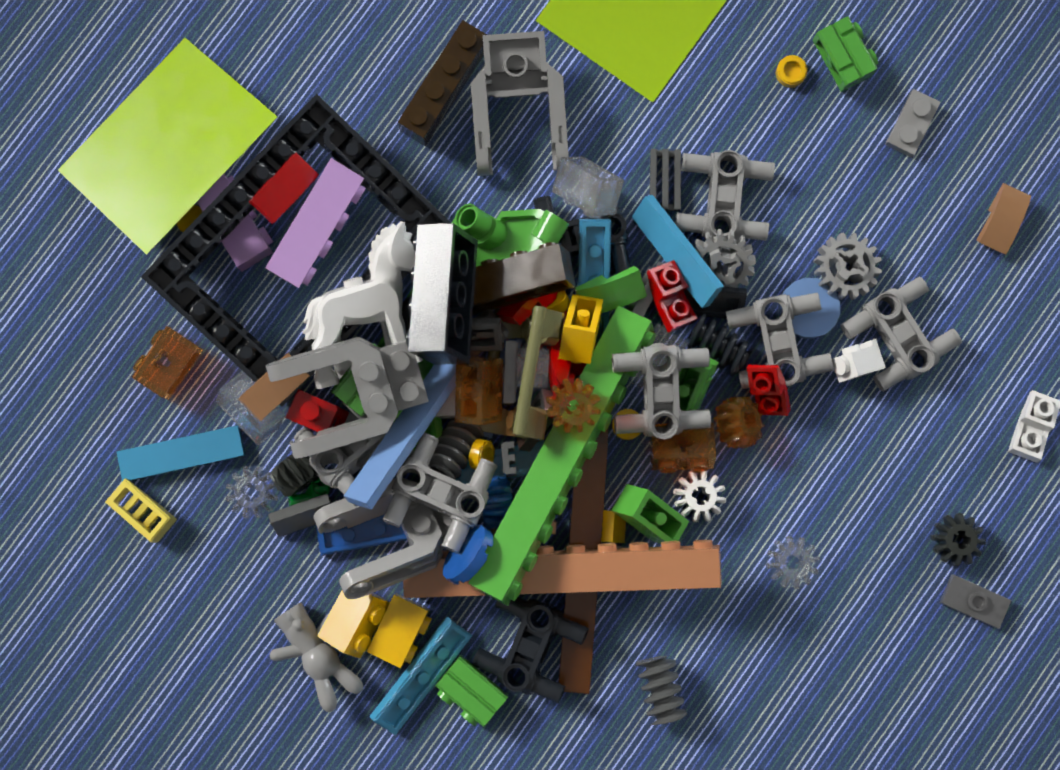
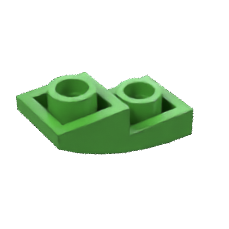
M635 266L608 279L600 275L574 288L577 295L603 299L601 313L614 310L618 306L629 305L647 297L640 270Z

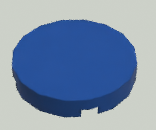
M481 524L474 526L473 529L470 528L459 553L456 554L449 551L443 565V576L454 585H458L459 581L462 583L469 581L486 562L488 554L485 551L487 546H493V534Z

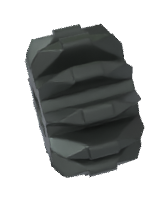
M292 453L280 462L278 466L273 468L270 478L274 482L273 485L276 489L281 491L285 497L293 496L318 477V473L310 465L309 456L294 458Z
M956 513L954 519L950 515H945L943 517L945 525L941 523H935L934 525L940 534L930 536L931 540L939 541V544L932 548L933 552L943 551L940 560L948 562L951 559L953 566H960L962 561L965 564H972L971 554L977 557L982 555V552L976 546L985 545L986 543L985 539L977 538V535L982 533L984 529L982 527L973 528L975 518L969 517L965 520L963 513ZM953 536L963 537L962 544L953 542Z

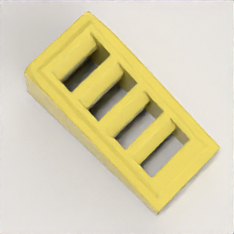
M127 478L122 481L105 501L139 533L153 543L159 542L177 520ZM131 491L133 496L122 507L119 503ZM140 499L143 503L132 515L129 511ZM150 508L152 510L151 514L142 523L139 519ZM160 517L161 521L151 530L150 526Z

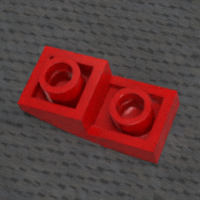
M294 153L275 175L267 180L249 203L273 224L301 196L319 174L300 155Z
M675 261L667 262L647 271L651 293L667 332L670 333L694 323L698 318L684 294L688 285Z
M558 292L501 307L496 315L503 322L521 325L522 322L530 317L534 306L547 308L556 300Z
M561 335V339H559L557 344L550 346L548 378L556 403L563 404L565 392H572L575 374L570 373L571 361L559 359Z
M748 365L747 374L750 394L755 395L758 415L788 416L791 410L786 382L779 365Z

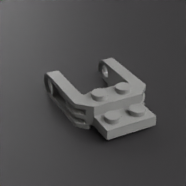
M544 31L483 35L485 67L471 82L478 176L493 175L487 101L490 96L507 98L547 93L553 171L569 170L563 76L546 62Z
M356 337L280 359L265 366L270 382H274L349 360L352 362L351 371L364 413L368 417L318 431L317 435L297 442L290 441L294 458L311 456L388 433L399 410L429 402L416 356L408 352L406 340L379 348L361 337Z
M402 478L403 484L407 487H415L419 484ZM392 479L372 510L361 506H354L345 498L317 510L313 518L319 533L333 532L346 526L351 528L384 515L394 495L391 488L395 479ZM416 501L415 503L411 502L401 523L410 546L343 574L339 583L344 596L347 599H358L436 568L443 555V547L441 545L452 523L450 517ZM461 503V504H460V505H461V508H462V510L465 512L464 507H463V505H462V503Z

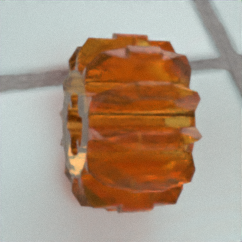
M576 378L573 386L568 379H563L564 388L562 390L556 385L552 387L556 397H546V402L552 406L546 410V414L548 417H554L552 423L556 428L563 425V430L566 433H570L574 425L579 433L583 432L582 423L586 421L588 425L592 426L594 421L590 415L600 414V409L594 406L600 401V397L597 394H592L594 387L591 384L583 387V381L580 378ZM572 400H576L579 404H575L577 409L574 411H570L568 408L571 407L569 402Z
M730 397L723 400L722 404L716 407L718 415L713 418L717 423L715 432L720 433V442L727 443L728 448H748L755 445L756 441L762 438L760 429L765 427L761 422L763 413L758 412V403L752 402L750 397Z

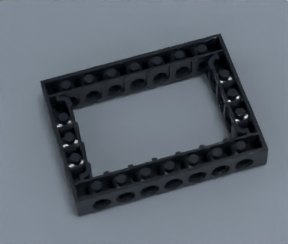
M318 94L295 115L141 276L143 280L254 382L267 372L265 367L267 364L278 359L189 276L255 208L249 201L267 180L275 175L291 155L297 153L303 158L318 142L337 162L362 176L364 180L361 185L399 221L405 222L406 232L412 233L410 240L412 244L414 237L417 235L418 225L451 223ZM369 269L361 276L363 281L371 279ZM401 271L402 280L409 273L408 271ZM359 325L343 326L341 342L345 341ZM304 336L289 354L294 356L311 351L315 339L305 340ZM315 370L307 372L310 376L300 386H298L284 401H282L279 404L281 407H283V405L298 391V389H300L301 386L315 373Z

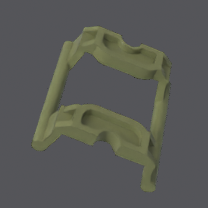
M534 306L533 313L521 325L506 323L501 320L502 324L509 331L506 339L521 338L525 339L528 344L518 403L511 411L492 403L501 351H488L476 424L483 432L517 438L544 440L548 415L545 409L530 405L540 346H554L561 339L565 317L563 312Z

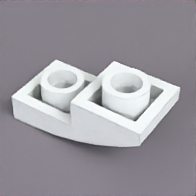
M1032 390L1020 414L1008 452L1036 463L1042 460L1048 434L1054 429L1060 400Z

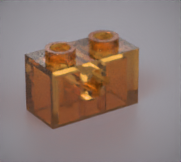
M166 326L164 330L160 329L152 338V348L146 356L142 355L136 361L133 367L135 372L132 378L160 397L169 400L203 349ZM163 356L171 362L168 367L163 366V363L160 361Z
M475 356L470 357L469 364H456L455 422L485 425L502 421L503 358Z
M711 422V428L683 430L679 435H674L665 440L655 436L649 437L651 470H659L661 473H674L677 470L690 469L692 472L701 473L714 468L716 460L714 422ZM655 424L656 427H664V426L667 425V424ZM680 447H684L685 452H681Z

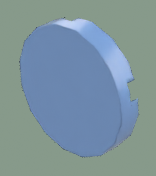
M802 278L794 281L782 293V295L786 294L792 298L818 292L821 310L796 315L792 319L794 334L799 338L815 339L827 334L836 325L840 316V301L836 291L828 295L829 286L827 284L819 286L821 280L818 278ZM779 304V305H778V314H779V316H780L781 313H782V307H781V305Z

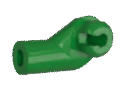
M317 477L311 482L304 493L288 496L289 506L328 494L330 486L325 485Z

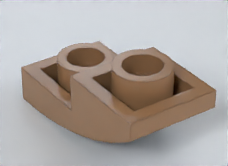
M1003 183L988 209L991 214L976 240L1006 255L1023 222L1031 195Z
M287 353L281 359L291 357V355ZM266 372L238 400L260 422L310 375L303 373L270 382Z

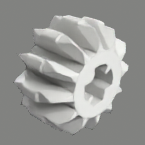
M693 470L689 471L688 477L691 483L681 477L678 479V482L685 489L673 490V494L683 495V500L675 501L674 505L675 507L686 505V508L681 512L683 517H686L693 511V522H698L700 512L705 521H710L709 509L717 515L721 513L720 508L715 505V502L726 503V498L717 497V492L724 491L725 486L720 485L714 488L713 485L718 480L717 475H713L706 481L707 470H701L699 480ZM697 487L702 488V493L707 495V499L701 501L702 505H698L697 499L692 497L693 491H698Z

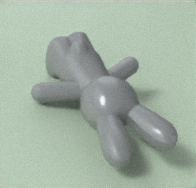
M300 602L274 619V622L285 634L291 646L273 649L270 652V659L281 661L301 656L304 671L314 680L322 709L326 712H332L336 708L337 698L329 680L330 676L333 675L348 692L354 694L362 692L363 683L356 674L340 663L336 651L317 637L329 613L318 628H316L313 621L309 618L303 603Z

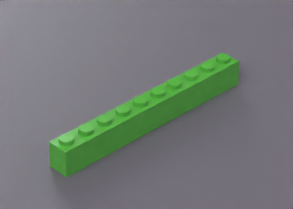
M620 306L616 308L593 351L591 363L586 364L494 534L493 546L487 547L485 551L488 554L486 562L478 573L470 579L468 584L475 590L506 606L509 605L511 600L515 601L523 587L521 580L526 571L530 572L534 568L538 559L536 552L540 544H545L550 538L553 531L551 524L556 514L560 516L565 510L568 503L566 496L571 486L575 488L578 485L583 474L581 468L586 458L590 460L597 449L598 443L595 442L601 431L605 432L612 420L610 413L615 404L619 405L624 399L627 391L625 385L630 376L635 377L638 372L613 373L612 353L640 352V349H643V347L652 345L656 333H654L651 320Z

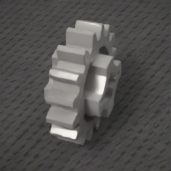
M718 229L717 236L712 237L707 232L705 233V242L699 239L695 241L696 251L702 258L709 252V257L704 259V261L724 286L738 288L739 283L745 286L749 284L747 276H754L755 272L752 265L756 264L755 255H751L753 253L752 245H745V236L742 235L735 239L734 230H730L728 235L724 236L722 230ZM741 266L739 271L735 274V269Z
M843 232L837 236V240L830 237L826 241V245H822L817 250L822 256H817L813 263L820 265L814 271V275H822L823 279L819 282V286L827 284L829 286L828 295L837 291L838 298L842 300L848 293L850 299L854 300L859 296V293L864 296L870 291L869 287L873 288L877 285L878 281L874 277L879 276L882 270L876 268L875 265L882 260L881 257H873L872 253L877 248L876 246L868 248L866 246L868 242L866 237L859 242L857 241L856 233H853L847 239ZM839 248H849V249H851V250H850V251H843L842 249H839ZM847 263L850 264V266H849V270H850V271H848V270L845 268ZM851 281L855 285H846L844 282Z

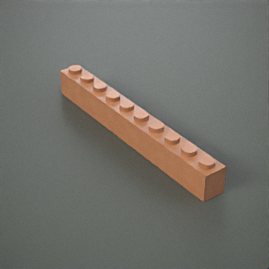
M712 540L693 541V546H680V541L661 542V547H649L648 542L629 543V548H617L615 543L598 544V549L586 550L585 545L575 544L567 545L566 550L554 551L553 546H539L536 552L538 559L534 568L530 572L526 571L521 580L523 587L520 594L721 588L720 545H713ZM442 550L443 555L436 568L403 581L404 598L485 596V594L475 590L468 584L469 581L464 583L459 581L458 585H454L443 576V565L449 550Z

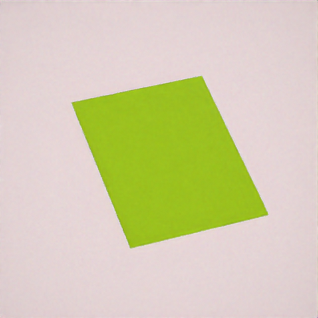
M550 0L535 21L653 103L727 0Z
M184 38L69 157L58 171L147 255L273 123L277 116L189 40Z

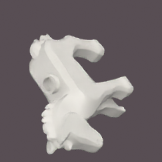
M400 221L397 225L391 224L389 228L385 227L381 230L380 235L377 234L375 240L371 242L372 251L368 253L370 261L368 268L371 273V279L363 281L362 277H355L343 281L344 287L330 290L324 295L311 300L303 321L307 325L302 332L305 334V340L315 339L312 344V350L341 342L343 326L363 325L380 322L385 346L406 340L405 323L402 318L403 282L401 271L411 272L415 266V252L410 241L412 233L406 232L405 222ZM416 356L417 363L423 361L422 358ZM348 360L334 364L335 371L332 369V365L315 370L314 380L316 388L322 389L339 384V379L352 365V362Z

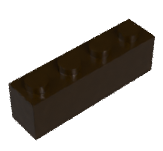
M462 20L397 123L402 133L426 147L484 56L483 35L487 34Z
M549 242L540 245L539 249L534 251H516L511 253L509 258L482 261L481 265L476 267L473 315L486 312L489 309H498L576 287L569 251L559 243Z

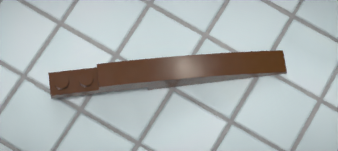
M608 428L605 432H600L595 441L598 443L597 449L590 460L586 458L581 468L583 470L582 477L575 488L573 487L568 545L582 544L585 545V550L598 549L597 545L601 544ZM597 592L565 593L564 617L588 627L589 631L582 645L562 637L559 684L566 686L564 692L590 693Z

